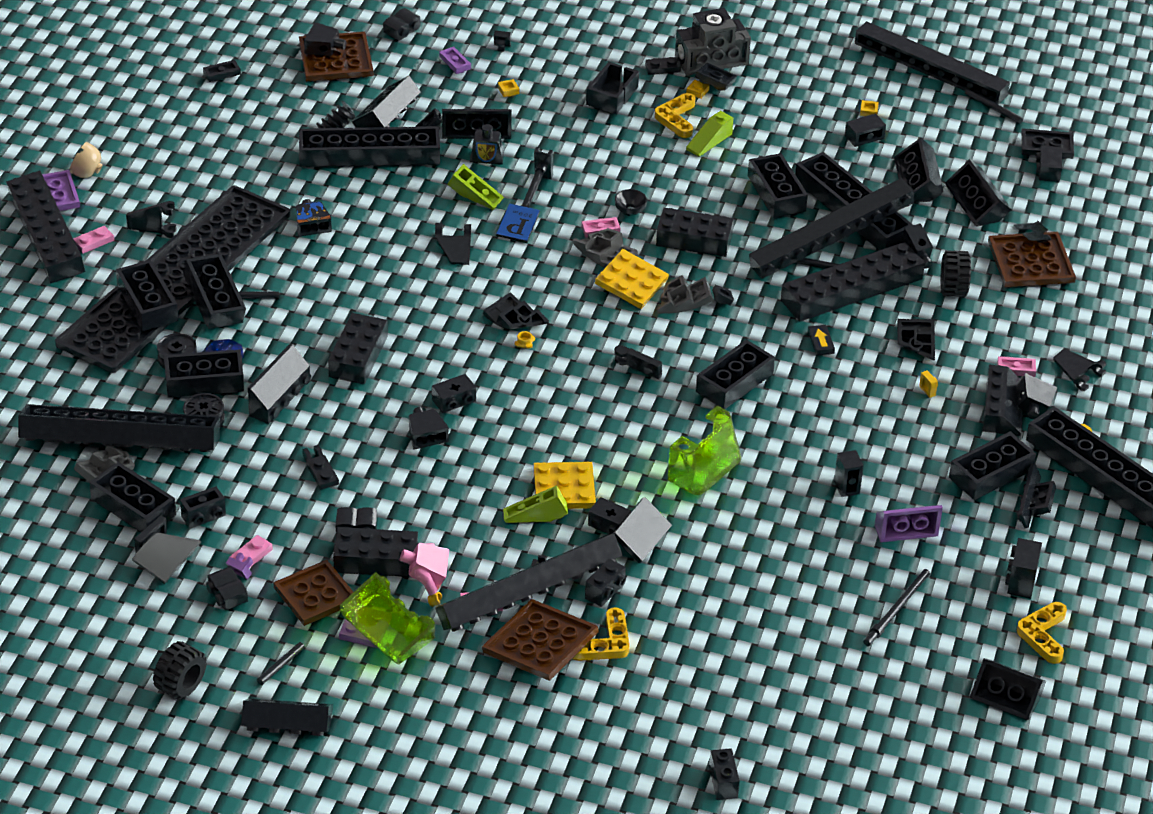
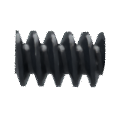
M341 101L343 107L337 104L338 111L332 109L333 115L327 113L328 120L322 118L323 124L317 122L316 125L318 128H345V124L348 125L350 120L355 119V114L347 103Z

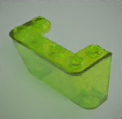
M718 405L705 417L713 422L714 426L713 432L704 440L696 444L681 436L670 446L668 481L693 495L704 494L735 467L742 458L731 415L727 410ZM681 444H686L689 446V448L681 449L678 446Z
M375 572L340 605V610L347 621L394 663L400 665L435 639V622L428 615L418 616L414 611L410 612L405 608L402 600L399 598L395 599L391 595L388 579L384 576L380 577Z

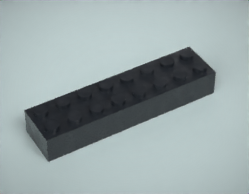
M439 126L299 129L300 167L440 164Z
M824 152L796 163L795 175L803 188L832 212L872 193L868 187ZM895 212L857 232L880 251L900 244L904 228L913 224L901 214Z
M39 170L6 181L10 198L50 284L84 273L85 268L82 256L41 171Z
M906 242L783 283L780 301L801 322L922 280L925 262Z

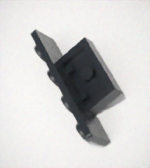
M1031 463L1030 469L1027 471V481L1024 484V493L1020 500L1021 506L1020 510L1017 511L1018 520L1022 522L1024 528H1029L1032 515H1042L1051 512L1056 491L1054 481L1040 483L1041 475L1035 463Z

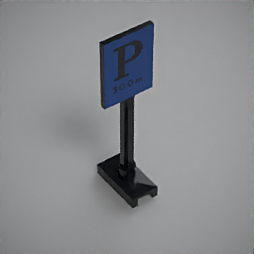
M539 147L535 148V175L521 206L509 204L497 231V237L528 242L540 214V210L529 207L541 178L552 179L553 150L544 153L539 152Z

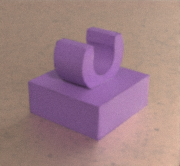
M241 552L237 554L236 559L229 557L226 562L227 566H230L237 575L248 580L252 574L249 569L253 563L251 557H248L245 562H242L244 555Z

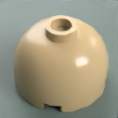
M85 142L81 147L83 151L76 154L70 167V173L80 178L91 177L94 173L98 174L103 166L100 163L102 159L100 151L94 145Z

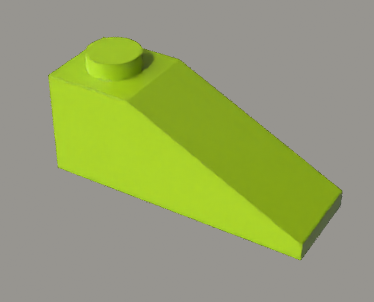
M720 110L707 120L686 146V150L700 157L732 135L734 118Z
M464 164L454 173L447 184L459 195L492 210L504 199L500 193Z
M556 485L503 508L504 521L506 523L551 522L555 519H561L568 514L567 502Z

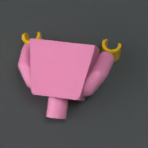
M418 543L413 552L404 549L401 553L400 561L410 564L409 576L425 586L429 594L427 598L428 603L431 607L439 605V600L442 599V594L437 592V590L446 578L449 549L437 547L433 543Z

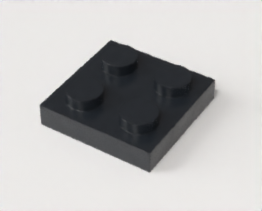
M707 62L696 72L694 78L699 79L701 83L714 86L717 90L725 91L736 81L737 75Z

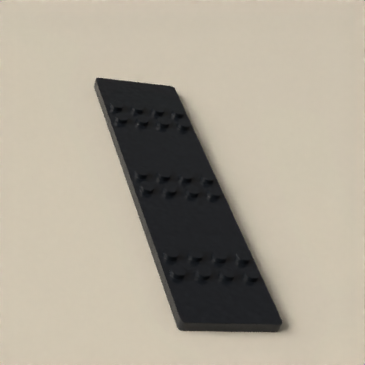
M233 185L150 256L146 261L152 260L175 299L178 316L195 302L183 275L186 259L221 254L230 271L290 217V209ZM116 286L55 339V345L57 348L110 373H116L170 324L143 331L119 288Z

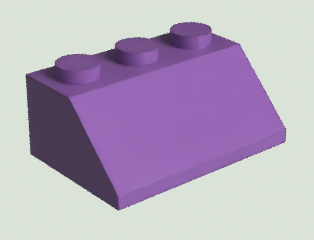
M942 505L877 511L875 528L880 542L938 536L943 509Z

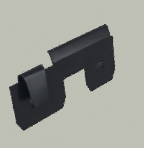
M1038 220L1035 223L1013 225L1019 230L1031 229L1033 232L1023 234L1028 240L1038 243L1051 240L1049 235L1044 234L1048 229Z

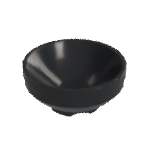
M635 189L622 190L615 196L616 208L627 216L637 215L645 209L647 204L646 195Z

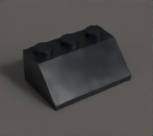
M983 658L969 698L1029 720L1041 698L1046 680Z

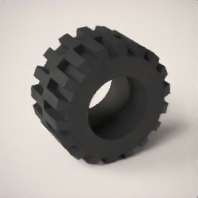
M945 250L941 262V292L943 296L966 297L971 280V258L969 252Z
M183 641L174 642L162 653L153 672L154 686L177 700L185 699L197 688L204 676L207 665L205 654Z

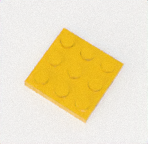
M622 249L597 276L595 284L642 309L668 280L669 274Z
M592 462L534 463L535 494L557 485L567 502L568 509H589L596 503Z

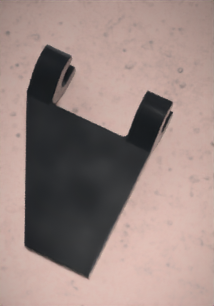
M166 201L128 212L126 214L127 229L161 233L167 238L174 237V232L177 231L176 224L163 226L162 213L172 216L175 202Z
M435 223V238L449 262L457 265H469L471 224H464L463 236L443 235V223Z
M1065 348L1053 357V361L1081 391H1086L1089 388V385L1085 383L1090 380V377L1084 375L1088 370L1092 369L1099 377L1106 374L1103 368L1107 363L1103 360L1092 361Z

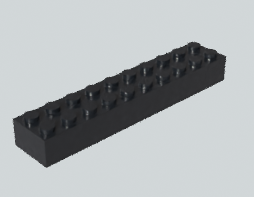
M26 404L18 415V438H24L26 441L44 439L45 442H54L55 440H61L68 444L76 441L82 442L85 445H92L94 443H102L104 446L121 444L122 447L138 445L145 449L160 447L163 450L180 448L181 451L199 449L200 452H211V450L215 449L220 439V417Z
M1055 406L1028 424L1026 441L1153 528V473Z

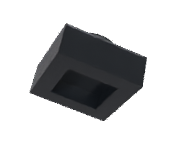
M715 284L712 289L714 299L720 304L725 303L731 306L734 301L731 290Z

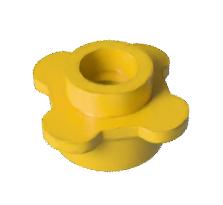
M522 331L517 335L515 346L527 349L532 348V342L535 341V337L528 331Z

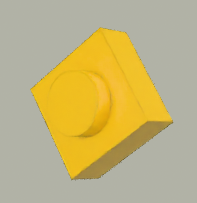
M514 79L498 82V89L503 97L519 94L520 89Z
M694 80L687 87L686 93L693 94L695 97L702 99L709 91V84Z
M862 100L860 116L877 114L879 102Z
M928 370L921 372L919 387L929 398L936 396L937 379Z

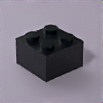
M1018 538L1017 546L1012 545L1010 557L1014 559H1009L1007 571H1010L1011 574L1007 573L1005 585L1008 586L1007 594L1031 599L1042 542Z

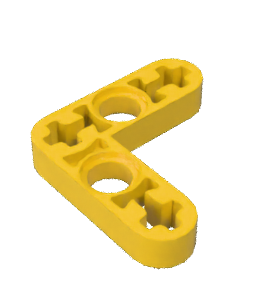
M690 93L682 94L656 107L654 117L679 137L689 138L693 135V125L682 118L680 114L695 107L696 98Z
M1060 602L1048 604L1022 618L1017 625V634L1040 656L1052 664L1062 661L1064 649L1045 630L1065 619L1067 607ZM1037 618H1044L1047 622H1039ZM1035 639H1043L1045 643H1038Z
M610 608L606 612L608 638L591 639L572 659L583 661L626 657L629 654V638L624 611L620 608ZM614 617L618 619V622L614 623ZM619 630L623 632V634L615 635L612 632ZM603 647L605 650L596 651L594 648Z

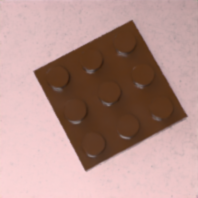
M328 560L273 582L276 592L304 626L358 603L357 595Z

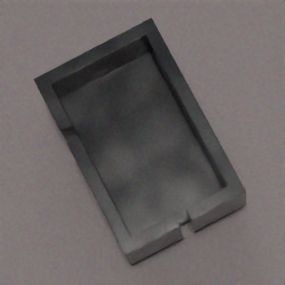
M608 61L587 87L586 105L618 114L623 104L629 100L638 88L639 71L625 67L623 82H621L622 65Z

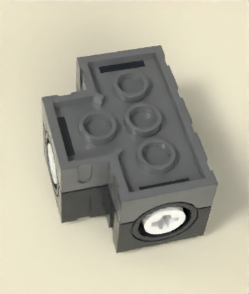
M725 8L693 13L692 27L676 30L675 57L679 58L681 68L686 76L696 74L707 62L721 69L749 65L751 36L739 19H731Z

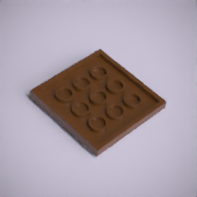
M365 31L339 33V39L346 40V47L344 50L336 48L332 56L305 54L304 39L306 36H299L306 81L315 82L318 80L374 76Z
M1058 231L1045 232L1044 234L1049 235L1051 240L1041 243L1028 240L1023 234L988 236V244L1004 287L1075 283L1076 275Z
M531 599L482 646L483 653L550 681L599 631L598 626Z

